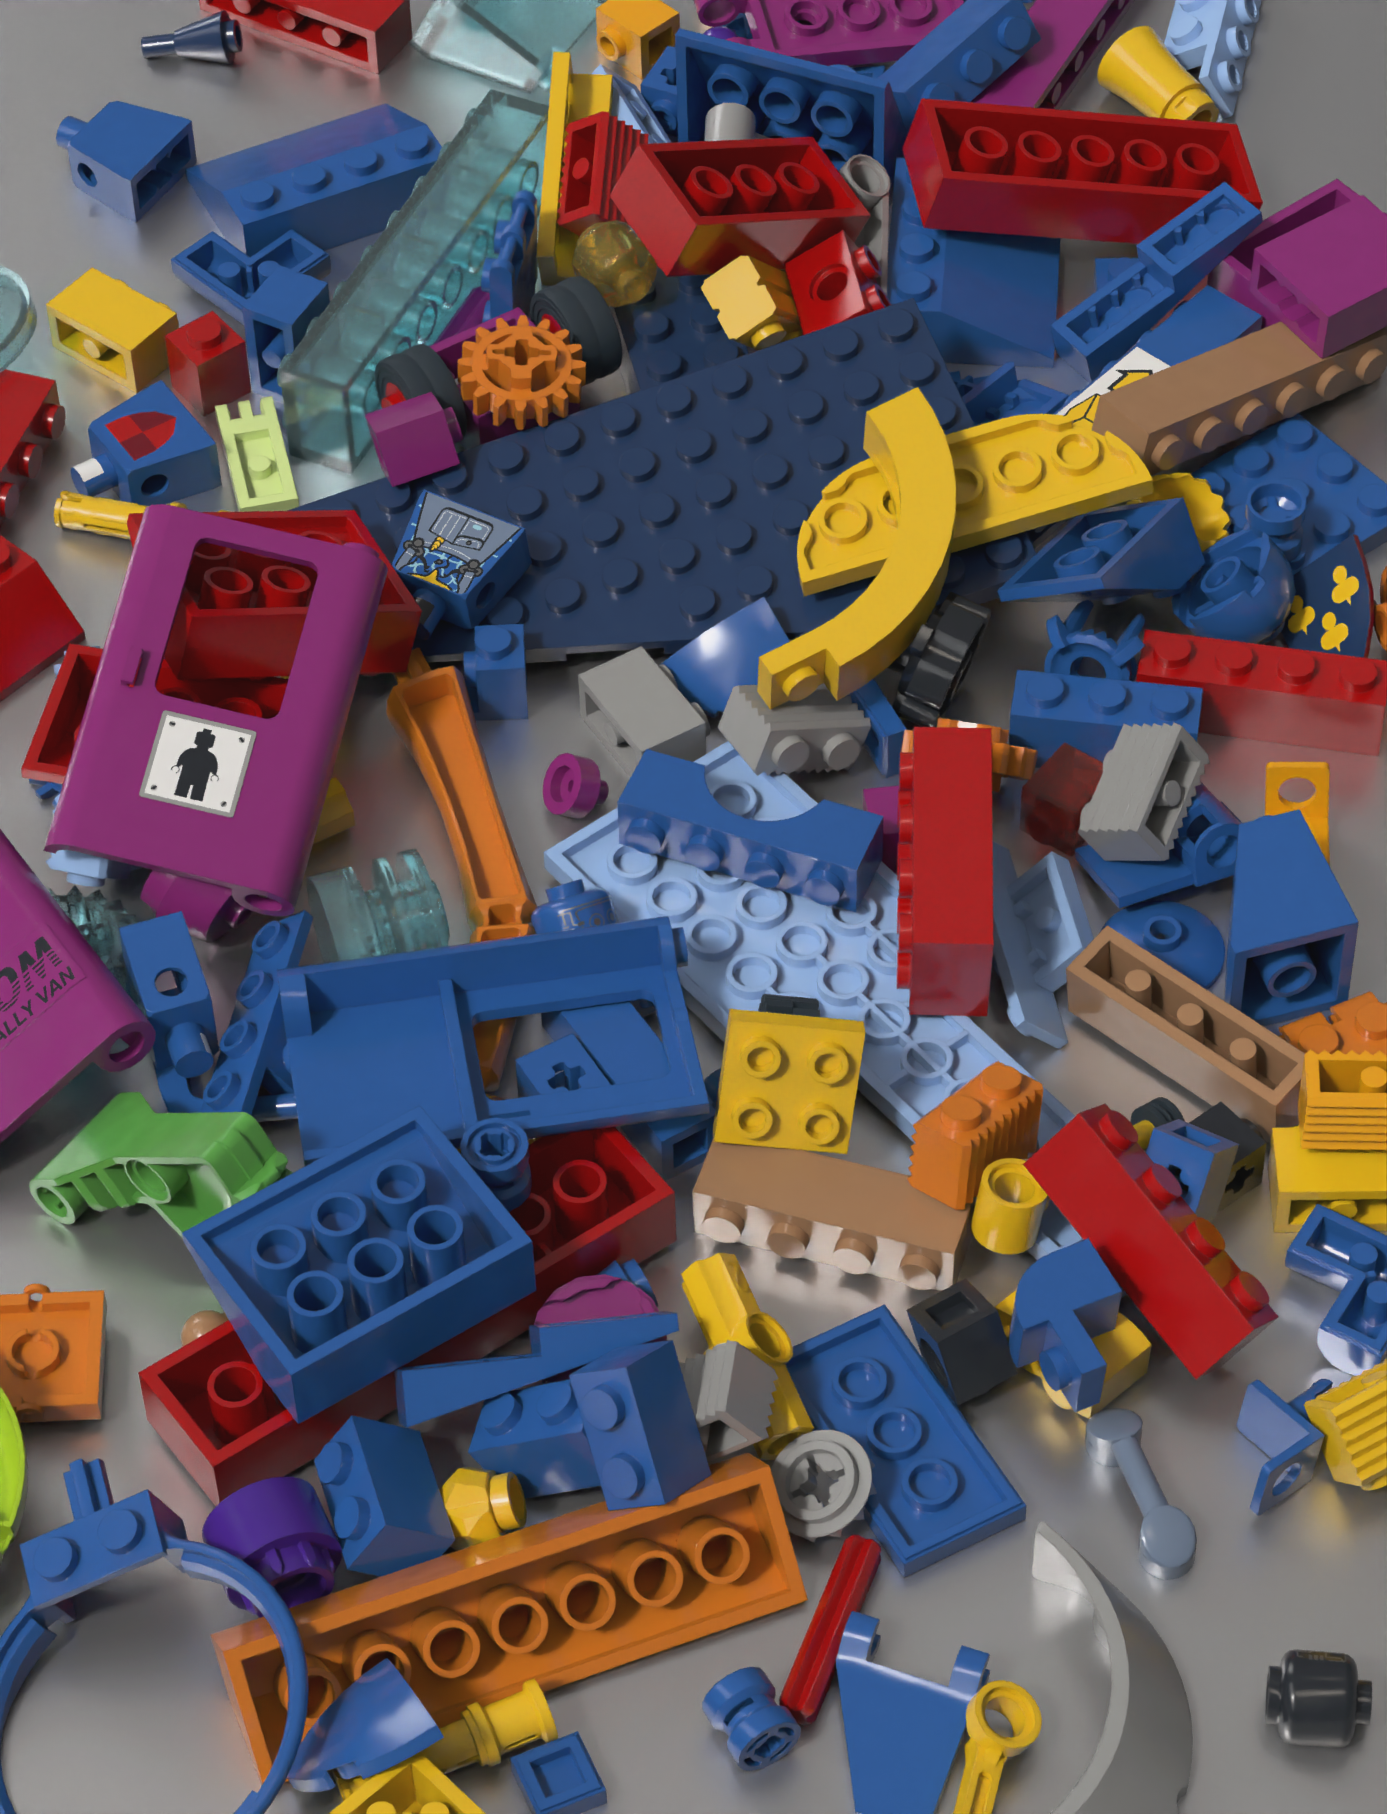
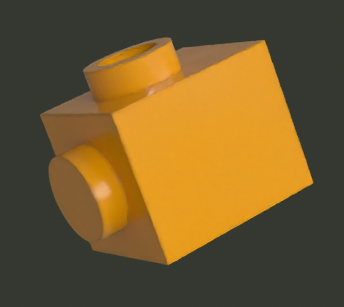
M607 0L596 8V41L598 51L608 60L616 62L642 80L650 72L666 47H675V34L680 28V14L661 0Z

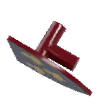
M1353 534L1293 575L1296 593L1290 613L1285 619V625L1281 631L1289 648L1368 658L1374 626V607L1377 605V602L1374 600L1373 586L1365 555L1358 536Z

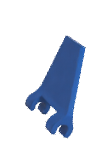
M852 1611L841 1639L836 1658V1669L855 1814H936L967 1730L966 1709L968 1703L988 1682L990 1670L986 1669L990 1654L962 1645L952 1670L949 1685L945 1686L873 1663L881 1640V1635L876 1634L880 1619Z

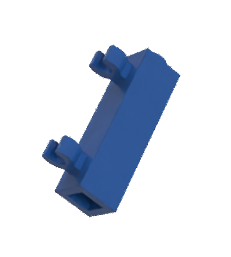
M640 999L541 1013L542 1026L553 1041L573 1033L611 1085L661 1078L670 1072L664 1044L642 1018L656 1011L654 1004L649 1000ZM721 1068L711 1073L704 1080L709 1100V1114L620 1126L644 1159L664 1181L705 1161L713 1140V1124Z

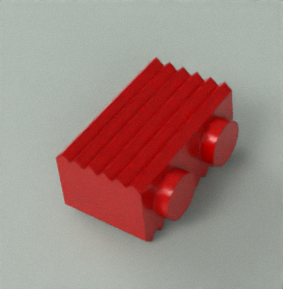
M604 111L569 123L565 129L568 135L564 139L567 145L563 149L566 155L562 159L565 165L561 170L564 173L560 180L563 186L559 190L562 196L558 200L561 206L557 210L560 216L556 222L561 227L591 243L637 235L627 224L625 217L610 198V194L638 144H648L649 134H642L641 130L633 129V125H625V121L617 120L618 116H610V112Z

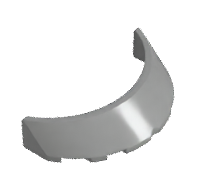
M1041 1521L1034 1535L1032 1576L1037 1580L1075 1591L1091 1603L1094 1608L1093 1630L1095 1636L1109 1650L1111 1662L1110 1703L1102 1737L1084 1774L1066 1798L1050 1814H1179L1177 1803L1186 1794L1189 1784L1193 1736L1188 1699L1175 1662L1165 1643L1142 1612L1062 1536Z

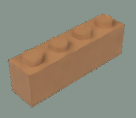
M1108 925L1066 968L1069 1012L1210 1105L1214 1106L1220 1101L1223 1102L1239 1118L1251 1121L1258 1128L1263 1139L1269 1144L1271 1142L1272 1128L1294 1127L1299 1123L1298 1099L1304 1052Z
M713 1138L692 1192L693 1226L695 1233L708 1235L719 1242H737L770 1250L785 1258H803L836 1266L851 1274H869L903 1282L905 1285L917 1290L932 1289L941 1292L957 1283L973 1236L971 1221L975 1208V1197H973V1203L965 1204V1210H955L913 1188L907 1180L909 1175L803 1150L714 1142Z

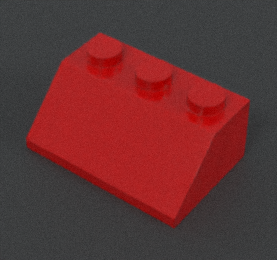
M0 535L1 702L64 656V651H67L70 643L79 645L86 637L83 628L37 560Z

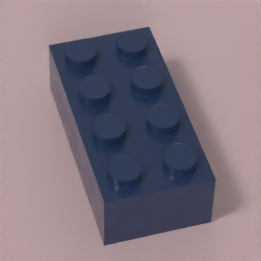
M637 235L592 242L594 279L598 284L595 287L600 292V289L605 284L621 285V287L610 286V290L618 291V288L622 289V292L619 291L618 296H616L617 298L620 297L619 300L622 299L624 294L626 295L621 303L606 301L614 317L621 339L622 363L619 370L628 395L749 354L745 345L728 338L717 318L720 312L712 309L701 289L704 280L713 274L667 277L656 265L654 258ZM623 268V272L619 273V277L616 278L614 275ZM634 274H636L643 281L644 285H640L639 281L634 277ZM629 276H632L635 279V281L639 284L640 288H638L634 281L628 286V284L632 281V279ZM609 278L611 279L610 281L605 282V284L604 282H602L603 280H607ZM605 287L602 290L603 295L604 293L608 294V288ZM610 291V295H607L608 297L606 298L617 301L615 300L616 297H613L617 295V292Z

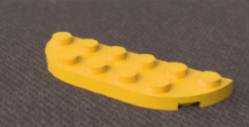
M1054 414L1017 415L945 435L953 460L956 481V514L951 553L1153 494L1152 476L1140 457L1125 442L1109 431L1103 436L1090 429L1073 425V417ZM871 458L852 466L831 481L821 491L822 499L814 508L808 520H803L797 543V561L800 585L804 596L878 575L891 552L897 535L895 509L884 479Z

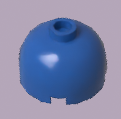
M1251 529L1241 530L1226 536L1202 553L1205 560L1203 568L1194 576L1191 582L1187 581L1188 586L1186 589L1172 596L1173 614L1195 636L1265 644L1273 640L1282 631L1285 619L1290 613L1296 589L1291 565L1283 552L1267 534L1263 532L1262 537L1259 538Z

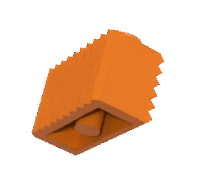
M999 1061L986 1067L913 1124L916 1132L912 1135L915 1143L910 1146L914 1152L909 1157L913 1163L908 1167L911 1175L907 1178L910 1185L955 1210H965V1204L973 1203V1197H977L983 1171L989 1164L1004 1158L1028 1159V1153H1036L1044 1090L1042 1083Z

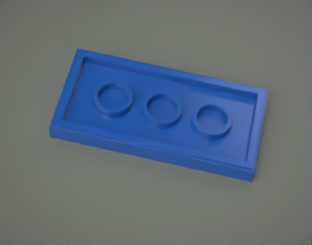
M885 1304L793 1346V1356L785 1365L813 1424L814 1429L812 1431L835 1430L849 1435L863 1447L875 1465L872 1469V1482L876 1494L869 1495L863 1508L864 1520L903 1578L1026 1519V1504Z

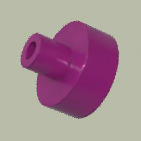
M569 753L561 754L552 761L543 782V799L547 809L555 815L574 819H581L588 815L595 804H603L609 793L608 784L606 781L601 780L597 764L590 758Z

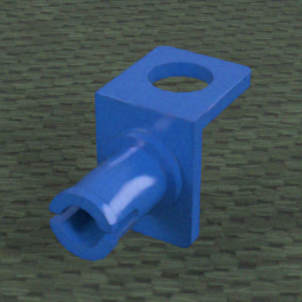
M1320 1379L1288 1403L1260 1380H1255L1247 1386L1237 1420V1428L1271 1458L1261 1468L1250 1505V1510L1257 1516L1262 1515L1311 1481L1325 1435L1311 1424L1304 1404L1306 1401L1313 1400L1317 1395L1331 1389L1332 1381ZM1284 1471H1287L1288 1474L1284 1477V1479L1274 1487V1484L1279 1478V1476Z

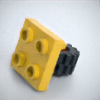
M772 994L762 995L758 1011L729 1009L713 1124L714 1142L847 1154L866 1033L864 1021L820 1017V1010H818L819 1001L817 999Z

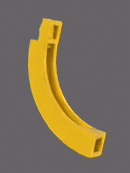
M918 387L867 411L865 418L863 449L881 473L890 492L896 514L897 535L891 552L881 571L867 590L848 608L816 629L759 657L757 692L770 710L789 700L800 701L805 699L823 683L836 701L863 687L888 668L905 651L916 637L922 624H925L939 599L947 576L952 551L956 514V481L953 460L944 431L934 410Z

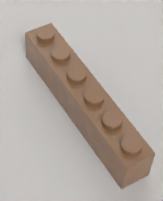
M1278 322L1100 395L1092 431L1103 436L1109 431L1125 442L1140 457L1151 476L1161 471L1169 470L1177 464L1203 453L1211 452L1217 447L1245 435H1251L1259 429L1285 418L1293 417L1308 408L1333 400L1337 396L1362 385L1373 383L1381 377L1387 367V326L1321 359L1284 323Z

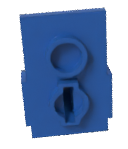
M1202 782L1201 785L1195 786L1196 795L1191 797L1192 806L1186 807L1187 817L1182 818L1183 827L1178 828L1179 838L1173 839L1174 848L1169 850L1170 859L1165 861H1105L1089 844L1075 849V859L1119 909L1193 884L1199 887L1234 875L1239 824H1242V822Z

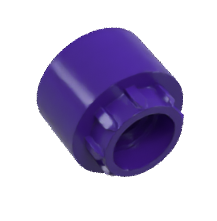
M275 1477L247 1485L221 1501L209 1514L202 1529L204 1544L228 1552L259 1572L277 1590L288 1608L329 1595L335 1585L333 1574L340 1565L342 1548L314 1487L303 1479ZM222 1585L227 1598L234 1606L247 1610L250 1614H256L259 1618L264 1617L261 1611L248 1598Z

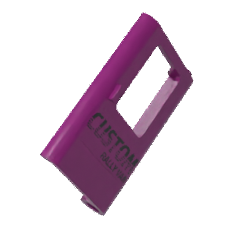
M0 829L1 1144L92 1062L108 1072H120L140 1062L151 1050L155 1042L156 1031ZM119 1038L129 1045L128 1048L121 1052L110 1054L112 1045Z

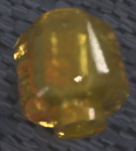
M618 220L599 222L588 227L578 238L572 259L575 275L589 280L600 292L609 307H620L641 300L649 292L658 269L654 258L627 222Z

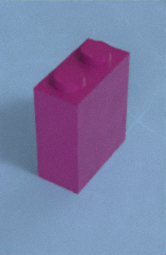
M1364 195L1254 249L1249 292L1321 359L1387 326V213L1382 212Z

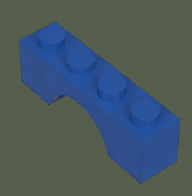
M649 749L645 750L617 801L619 844L632 847L642 853L660 855L691 864L701 870L715 871L752 882L763 888H774L812 899L822 905H832L853 912H857L883 859L884 816L823 799L805 813L789 819L760 821L744 818L725 809L714 799L707 787L705 765Z

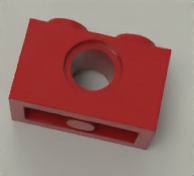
M844 230L785 263L803 335L891 306L886 294L877 284L876 278L882 275V271L874 254L866 245L858 248Z

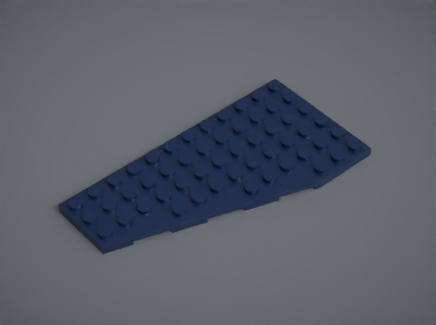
M914 298L584 409L565 418L561 417L549 421L546 427L537 425L458 452L457 456L460 464L392 487L387 477L287 511L355 510L391 565L423 490L430 491L525 528L532 563L528 570L478 626L524 624L526 663L567 661V654L634 650L640 646L644 649L664 648L665 654H674L710 628L762 597L766 599L788 639L794 640L830 621L848 608L867 590L876 578V576H872L804 596L800 585L797 561V543L803 520H808L812 511L822 499L821 491L841 473L870 458L863 449L866 412L918 387L934 410L945 435L974 427L975 424ZM1024 531L951 553L944 585L926 623L934 611L941 608L950 591L977 604L1000 598L997 590L1033 556L1037 555L1027 532ZM441 619L429 639L421 640L415 638L412 650L420 648L427 663L463 660L464 651H475V628L465 629Z

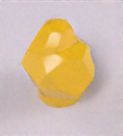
M473 1467L459 1468L439 1489L455 1537V1541L450 1547L457 1551L509 1533V1530L522 1528L526 1525L527 1509L521 1484L513 1472L497 1475L494 1470Z

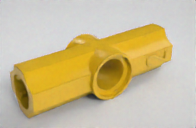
M719 1252L712 1257L698 1260L691 1264L681 1274L684 1280L682 1288L708 1343V1349L712 1350L718 1344L727 1343V1340L736 1341L775 1370L778 1379L773 1381L777 1391L771 1393L775 1402L769 1404L773 1414L767 1416L771 1426L766 1427L769 1438L753 1444L759 1459L775 1460L790 1442L806 1433L812 1432L814 1429L785 1365L793 1356V1347L784 1328L770 1315L760 1311L735 1254Z

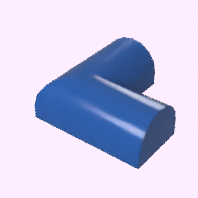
M293 229L251 257L212 231L171 259L172 270L176 278L242 325H244L242 306L278 265L310 275L319 280H323L331 273L330 255Z
M1316 1204L1287 1250L1285 1267L1340 1292L1318 1329L1317 1345L1322 1355L1333 1366L1354 1376L1361 1375L1363 1371L1372 1369L1374 1365L1382 1363L1387 1356V1235L1320 1204Z

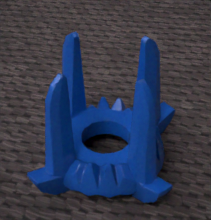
M1089 600L1078 603L1064 622L1061 621L1058 614L1047 620L1046 628L1052 647L1049 649L1045 659L1044 672L1080 676L1077 671L1083 657H1091L1102 664L1105 669L1106 679L1135 680L1137 662L1134 656L1145 646L1139 638L1145 623V617L1142 613L1134 617L1117 642L1112 638H1107V634L1104 631L1095 634L1094 629H1088L1081 632L1094 607L1093 602Z

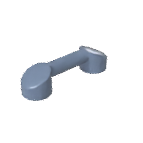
M1113 1408L1102 1410L1088 1419L1085 1434L1086 1451L1095 1462L1101 1465L1120 1467L1144 1517L1140 1530L1138 1558L1143 1569L1159 1579L1171 1580L1180 1578L1190 1571L1195 1561L1197 1543L1195 1527L1190 1518L1181 1509L1169 1505L1141 1448L1143 1425L1141 1417L1134 1411Z

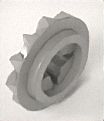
M817 1430L796 1438L779 1453L771 1467V1472L789 1533L802 1536L812 1542H815L817 1537L828 1535L841 1538L844 1527L853 1520H864L863 1508L869 1495L876 1494L872 1482V1469L875 1465L855 1439L835 1430ZM816 1465L832 1480H838V1482L833 1483L829 1487L830 1498L828 1499L829 1505L827 1506L814 1494L808 1495V1493L817 1488L816 1477L818 1472Z

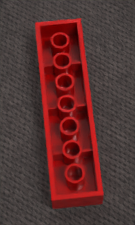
M616 1127L542 1137L529 1145L530 1158L528 1162L532 1179L530 1195L521 1206L508 1212L533 1241L536 1291L401 1367L480 1359L529 1330V1325H534L538 1311L554 1290L578 1277L597 1275L614 1260L621 1265L634 1258L639 1264L677 1241L674 1190ZM229 1320L138 1372L148 1422L215 1506L232 1493L247 1485L269 1478L284 1477L317 1457L322 1448L334 1437L351 1415L377 1421L397 1409L394 1371L298 1424L261 1376Z

